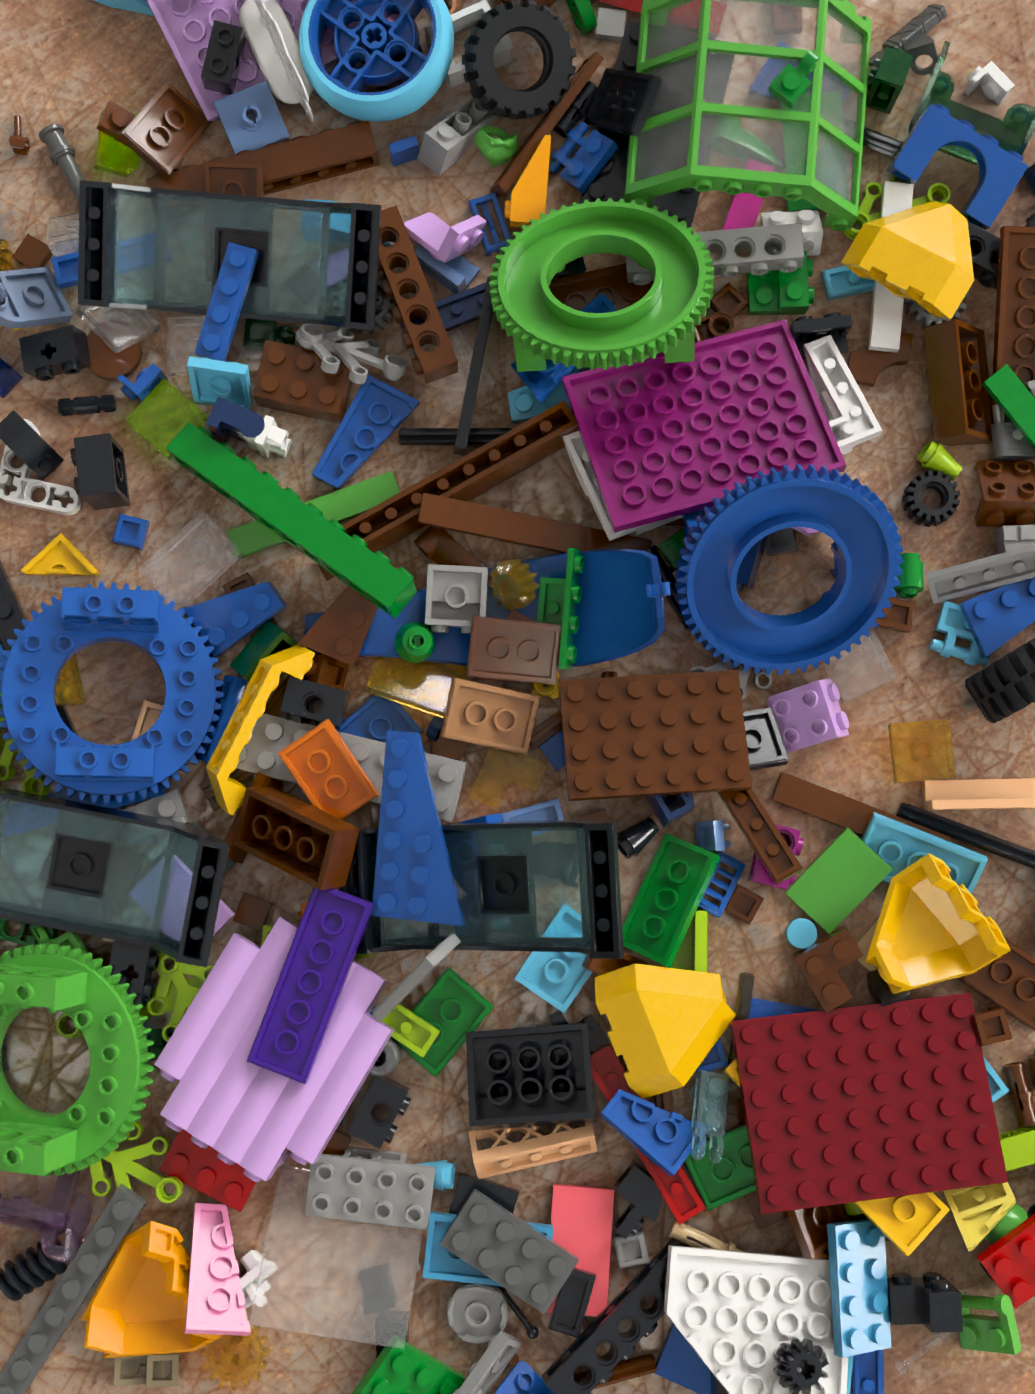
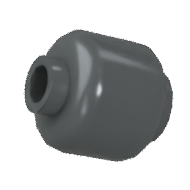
M390 1037L380 1054L382 1058L378 1057L369 1074L377 1077L385 1076L394 1071L400 1064L402 1051L396 1039Z

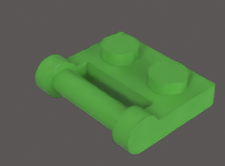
M960 1291L963 1332H958L962 1349L1012 1355L1022 1351L1013 1306L1008 1295L997 1294L994 1297L965 1295L964 1292ZM969 1308L993 1310L999 1317L970 1314Z

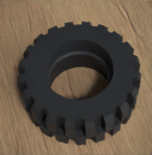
M512 0L504 4L502 3L481 15V18L471 27L469 37L465 39L463 45L465 47V54L462 55V65H465L466 71L463 74L465 82H469L471 87L470 93L474 98L480 100V105L486 110L493 111L496 116L510 119H526L548 112L552 106H557L562 100L561 96L563 93L568 92L571 86L569 80L571 76L575 75L576 66L572 65V60L576 57V49L571 48L569 41L573 37L570 30H564L562 25L565 22L560 16H553L551 14L552 9L545 5L538 6L535 1ZM519 31L532 36L540 46L543 54V70L539 80L533 86L524 90H515L504 85L494 68L493 55L495 47L503 36L511 32Z
M1035 638L965 680L966 689L987 721L996 723L1035 702Z

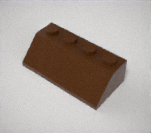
M957 319L925 328L923 348L927 358L926 378L929 381L930 390L928 403L932 410L933 423L931 425V433L934 437V442L948 446L992 443L991 424H993L991 396L981 385L989 378L984 330Z

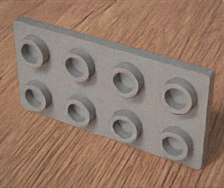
M348 1146L343 1156L322 1153L317 1162L310 1164L305 1214L307 1216L427 1230L431 1212L435 1168L432 1166L407 1164V1153Z

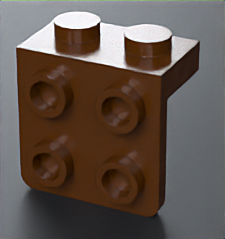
M978 460L975 470L982 497L975 515L976 526L1035 525V465L1030 461Z

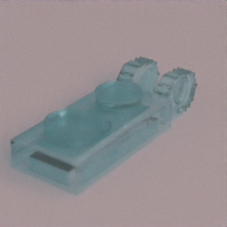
M700 1070L696 1073L691 1134H693L691 1154L694 1159L701 1160L704 1157L706 1137H710V1160L713 1163H719L722 1160L724 1150L722 1138L725 1136L730 1078L728 1075Z

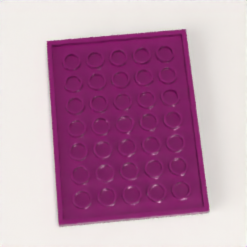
M786 319L695 342V358L693 362L665 363V354L660 352L656 354V358L650 357L645 359L643 363L639 361L632 363V366L622 365L617 369L615 367H607V370L595 368L594 370L562 377V384L572 413L575 416L577 428L614 533L702 510L705 506L712 507L715 504L713 498L721 499L724 496V489L729 491L735 489L734 483L736 481L739 484L745 483L746 476L748 475L752 479L756 478L758 471H762L764 475L769 474L771 467H774L776 472L782 471L783 465H787L790 470H794L796 464H800L803 470H806L809 464H813L817 471L821 466H825L829 474L833 469H837L840 473L844 472L846 468L845 460Z

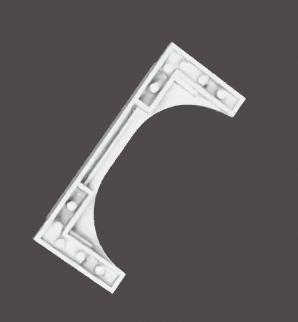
M828 335L804 344L803 349L808 374L842 455L852 452L853 446L880 436L882 428L832 336ZM579 431L563 436L566 450L585 496L589 497L609 541L634 531L636 535H639L683 517L679 515L614 533Z

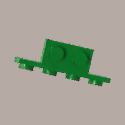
M568 548L566 579L541 577L537 622L562 624L559 669L564 670L571 669V664H575L577 657V648L573 646L574 634H577L579 630V617L575 615L576 604L580 603L582 596L581 586H578V577L584 569V557L580 555V550L575 548Z

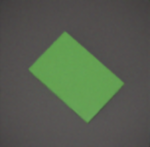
M846 827L794 881L793 885H790L785 890V894L824 930L831 934L893 869L854 832Z

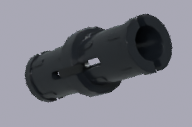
M590 81L586 83L553 128L559 136L567 138L566 135L574 128L579 120L584 119L587 115L586 110L592 103L598 88L594 83Z

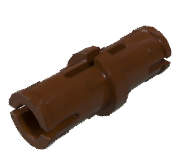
M1023 1062L1005 1064L1003 1067L1011 1091L1008 1095L1009 1099L1014 1102L1019 1127L1034 1126L1035 1108L1032 1100L1034 1092L1032 1088H1029L1023 1067L1024 1064Z

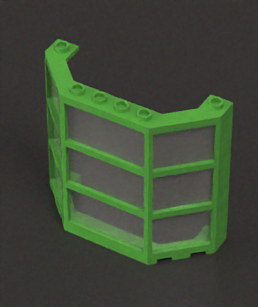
M643 0L635 72L656 75L663 81L640 136L629 135L624 202L630 203L632 200H636V204L642 205L645 202L647 207L652 208L654 197L683 188H694L699 192L718 190L724 191L729 195L748 193L754 194L759 198L779 196L789 201L806 199L827 213L823 220V227H831L835 231L851 229L858 217L872 20L867 16L860 17L855 13L856 7L848 0ZM811 50L820 57L815 63L817 66L807 77L812 81L811 86L793 108L789 109L768 92L769 85L788 63L796 69L803 57Z

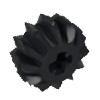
M796 1337L791 1338V1347L785 1343L780 1344L781 1349L784 1351L783 1355H773L774 1359L780 1363V1365L773 1369L777 1376H781L779 1384L783 1388L789 1387V1392L792 1394H799L800 1391L802 1394H811V1386L821 1390V1384L818 1382L819 1378H829L828 1374L821 1369L829 1364L826 1358L821 1357L823 1349L818 1345L813 1346L812 1340L804 1338L802 1342ZM800 1361L805 1362L804 1367L801 1366ZM797 1366H800L801 1372L797 1371Z

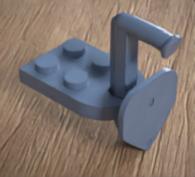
M49 267L0 271L1 326L25 328L70 322L73 314L60 288L57 286Z

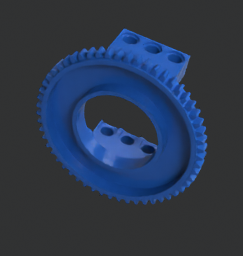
M796 464L794 470H790L787 465H783L782 471L776 472L774 467H771L769 474L764 475L762 471H758L756 478L752 479L748 475L746 476L745 483L739 484L737 481L734 483L735 489L731 491L724 489V496L721 499L713 498L715 504L712 507L705 506L702 510L682 515L684 548L679 550L682 559L677 560L676 564L679 571H675L678 581L675 583L678 592L676 596L681 613L690 632L695 634L698 643L702 642L706 651L710 649L714 657L720 655L723 663L730 660L734 668L741 664L743 671H747L752 666L755 674H758L763 668L766 675H770L772 670L776 669L778 675H782L784 669H789L790 674H794L795 669L799 667L803 672H806L808 665L812 664L817 669L820 661L829 664L830 657L841 658V651L851 652V644L860 645V637L862 635L867 637L871 635L868 629L879 626L876 621L877 617L885 618L886 616L883 608H891L892 606L888 598L896 597L897 595L893 587L900 586V581L896 576L901 575L903 572L899 567V564L903 563V558L899 554L903 552V548L899 544L901 537L897 533L898 527L894 523V519L887 507L875 492L872 493L867 485L863 486L857 478L852 481L847 473L841 476L837 469H833L829 474L825 466H821L817 471L813 464H809L806 470H803L800 464ZM806 527L818 530L834 540V543H831V550L834 553V569H831V573L835 581L830 590L824 592L821 599L811 607L794 614L769 615L752 609L739 597L736 582L740 564L747 552L765 536L785 528Z
M103 582L99 583L98 588H92L91 584H87V588H79L78 586L75 588L62 587V600L59 601L55 596H52L53 605L48 606L42 602L40 604L42 608L40 614L32 610L30 613L33 620L23 619L21 621L25 629H14L13 632L18 637L17 640H7L8 645L12 648L11 651L2 650L1 652L7 661L0 662V669L4 671V673H0V682H2V685H0V694H2L0 706H3L0 709V717L5 718V720L0 722V729H9L2 737L5 741L14 740L8 748L11 752L20 750L15 758L18 762L28 759L24 766L26 771L36 768L33 775L36 780L45 775L43 785L46 787L56 782V793H60L66 787V796L68 798H71L77 791L79 801L81 802L89 794L92 804H96L99 796H103L105 805H109L112 796H115L118 804H122L124 795L128 796L130 802H134L135 793H139L143 799H146L148 789L157 795L159 784L166 789L170 788L169 778L179 782L178 771L188 775L190 770L187 763L198 764L195 754H206L201 744L211 745L212 740L207 734L212 733L215 728L211 723H217L220 719L213 712L221 711V704L215 701L224 698V693L216 691L224 683L221 680L215 679L222 674V670L213 668V666L219 663L218 657H209L215 648L214 646H204L209 637L208 635L198 636L202 630L201 625L191 627L194 617L191 616L184 619L185 609L181 608L178 611H174L175 602L172 600L167 605L164 604V595L161 594L159 596V591L151 589L149 591L141 590V586H137L135 590H130L128 583H125L122 589H118L116 582H112L110 589H106ZM99 642H122L139 648L156 663L165 682V703L157 721L143 735L123 744L101 745L79 737L65 725L56 707L55 689L62 668L78 651Z

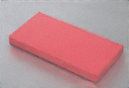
M553 1183L550 1224L554 1227L552 1240L578 1257L579 1261L575 1266L576 1268L596 1274L585 1316H598L607 1307L615 1189ZM556 1298L546 1313H552Z

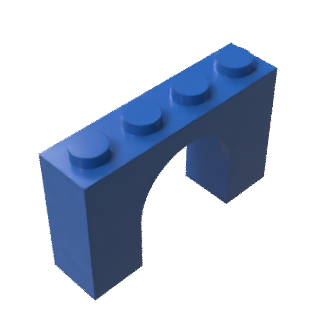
M930 104L920 115L887 171L907 184H914L918 181L932 156L939 148L959 146L966 149L974 156L978 164L979 180L961 214L969 223L986 230L990 228L1029 165L1023 162L1024 158L1017 152L1012 150L1007 152L998 146L999 142L989 135L982 136L975 132V127L968 121L963 119L958 121L950 116L951 112L946 107L940 104H935V106Z

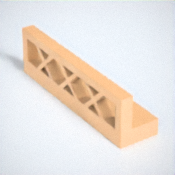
M1035 778L922 781L923 809L926 811L1035 809Z
M592 1122L585 1123L586 1126L575 1129L566 1124L552 1125L556 1128L551 1134L545 1136L537 1133L540 1126L468 1131L473 1163L478 1179L598 1152ZM519 1130L526 1134L519 1142L513 1143L507 1140L510 1133ZM489 1137L496 1141L491 1148L478 1151L477 1140Z

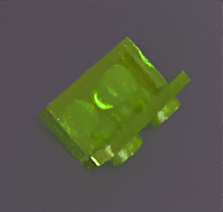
M98 130L93 168L128 178L133 169L137 170L140 157L132 149Z

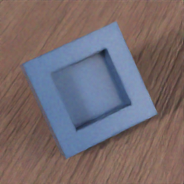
M723 820L696 822V845L710 852L724 851L731 846V841H724V830L730 829L729 824L723 823Z

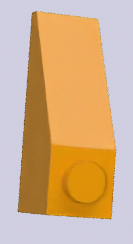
M551 135L544 136L512 190L511 200H506L505 218H510V227L521 228L522 225L529 226L530 219L538 220L540 219L539 214H545Z

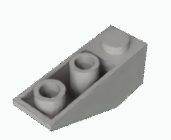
M478 98L471 99L425 133L417 159L440 176L461 158L475 142L474 137L480 128L489 126L496 118V115H494L493 111L484 109L480 105L481 102Z

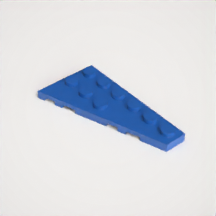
M387 730L373 903L375 905L372 916L463 926L465 922L458 903V892L453 882L450 858L441 821L436 810V799L427 772L428 765L420 733Z

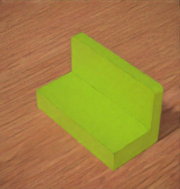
M696 910L671 968L707 972L708 911Z

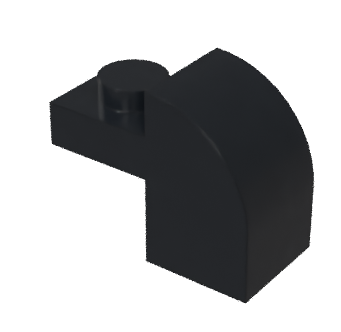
M14 410L0 422V439L42 480L64 461Z
M632 1161L614 1184L616 1191L631 1202L614 1224L615 1231L624 1239L630 1233L635 1235L645 1222L642 1219L644 1215L655 1223L661 1210V1195L653 1178L635 1161Z

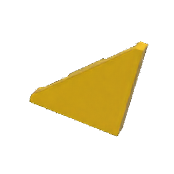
M62 533L55 537L21 569L26 575L97 576L100 573Z

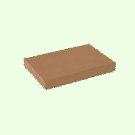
M452 677L439 736L527 755L540 696Z

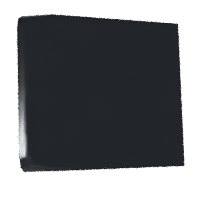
M878 970L867 974L869 992L878 1003H881L882 1007L910 998L908 991L892 994L888 984L882 979Z

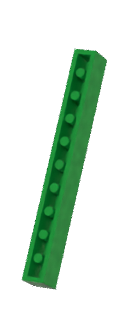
M188 422L167 445L166 450L175 462L395 619L418 592L413 583L414 577L406 569L399 567L397 570L390 565L391 561L378 550L375 553L367 548V543L359 536L354 534L351 537L344 532L345 528L333 518L328 521L322 517L323 513L310 502L305 505L300 501L301 498L295 491L289 487H286L285 490L278 485L279 482L270 473L265 471L262 474L257 471L256 465L247 457L243 456L240 459L235 455L234 449L226 442L221 441L218 443L213 440L214 436L203 426L196 428Z

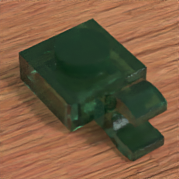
M246 318L243 346L246 350L263 351L266 340L295 345L296 333L293 332L292 327L280 326L276 328L277 323L274 320Z

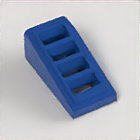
M722 851L717 853L720 859L704 892V895L706 893L719 900L716 906L702 897L698 906L717 918L721 917L746 864ZM722 861L735 868L734 874L720 868V862ZM717 872L730 879L728 885L714 878L715 873ZM710 883L724 889L723 895L708 888Z

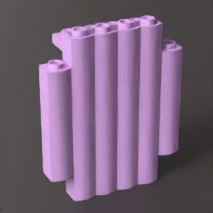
M282 917L278 918L261 947L240 934H233L155 1062V1065L161 1069L159 1074L171 1082H175L177 1079L180 1080L160 1113L166 1118L164 1123L177 1132H181L182 1129L186 1130L192 1135L191 1141L204 1149L211 1146L219 1152L217 1157L226 1164L232 1166L234 1163L239 1164L245 1169L243 1174L255 1182H260L261 1179L264 1181L271 1179L276 1169L286 1162L289 1155L293 1160L302 1165H306L307 1162L314 1164L318 1161L395 1030L386 1023L379 1022L376 1017L369 1014L388 981L354 960L307 1084L247 1062L298 929L297 925Z

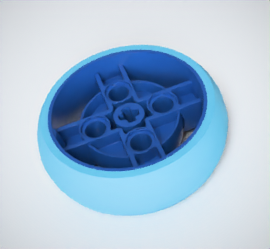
M309 0L299 29V51L302 66L314 90L325 102L340 113L358 120L372 122L399 119L425 105L444 82L452 62L454 49L452 19L444 0H357L353 3L350 2L352 0ZM422 8L428 14L433 28L432 44L427 57L418 51L419 32L415 22V18ZM391 15H400L397 20L388 21V18ZM354 21L360 22L356 28H348L350 23ZM328 27L334 31V50L339 62L330 75L327 73L322 60V44ZM399 54L406 55L400 62L393 61ZM357 62H366L360 69L353 68ZM400 79L404 81L401 85L386 91L363 92L367 85L380 87L393 84Z

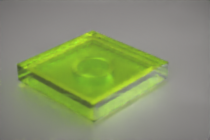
M164 378L125 421L166 458L171 460L172 457L166 450V447L188 422L199 428L209 417Z

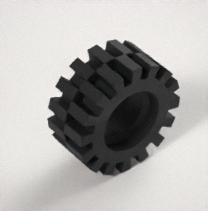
M928 470L926 473L922 472L904 490L905 494L902 496V502H905L903 509L910 512L907 515L910 520L913 517L917 519L915 523L918 525L925 523V527H930L932 524L937 526L952 516L956 511V507L959 506L960 500H957V498L960 496V490H955L958 485L956 481L953 483L949 481L950 475L942 476L943 471L938 470L936 473H933V470ZM932 488L940 493L942 501L938 508L930 509L922 504L921 492L924 489Z

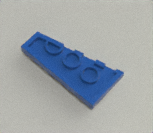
M601 293L580 311L608 313L618 310L605 294ZM547 359V370L517 372L516 361L511 364L512 368L540 404L562 382V377L567 376L575 367L571 365L565 367V364L562 363L553 364L552 360Z

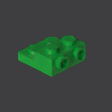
M804 251L802 268H798L794 272L784 273L780 270H771L762 275L746 273L747 301L749 302L748 316L805 315L809 304L814 303V287L808 286V277L813 275V259H807V251Z

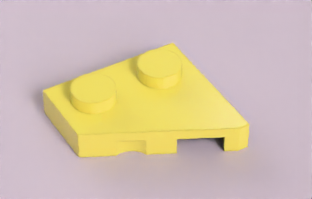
M1008 1182L943 1191L968 1252L974 1250L1016 1204V1199Z

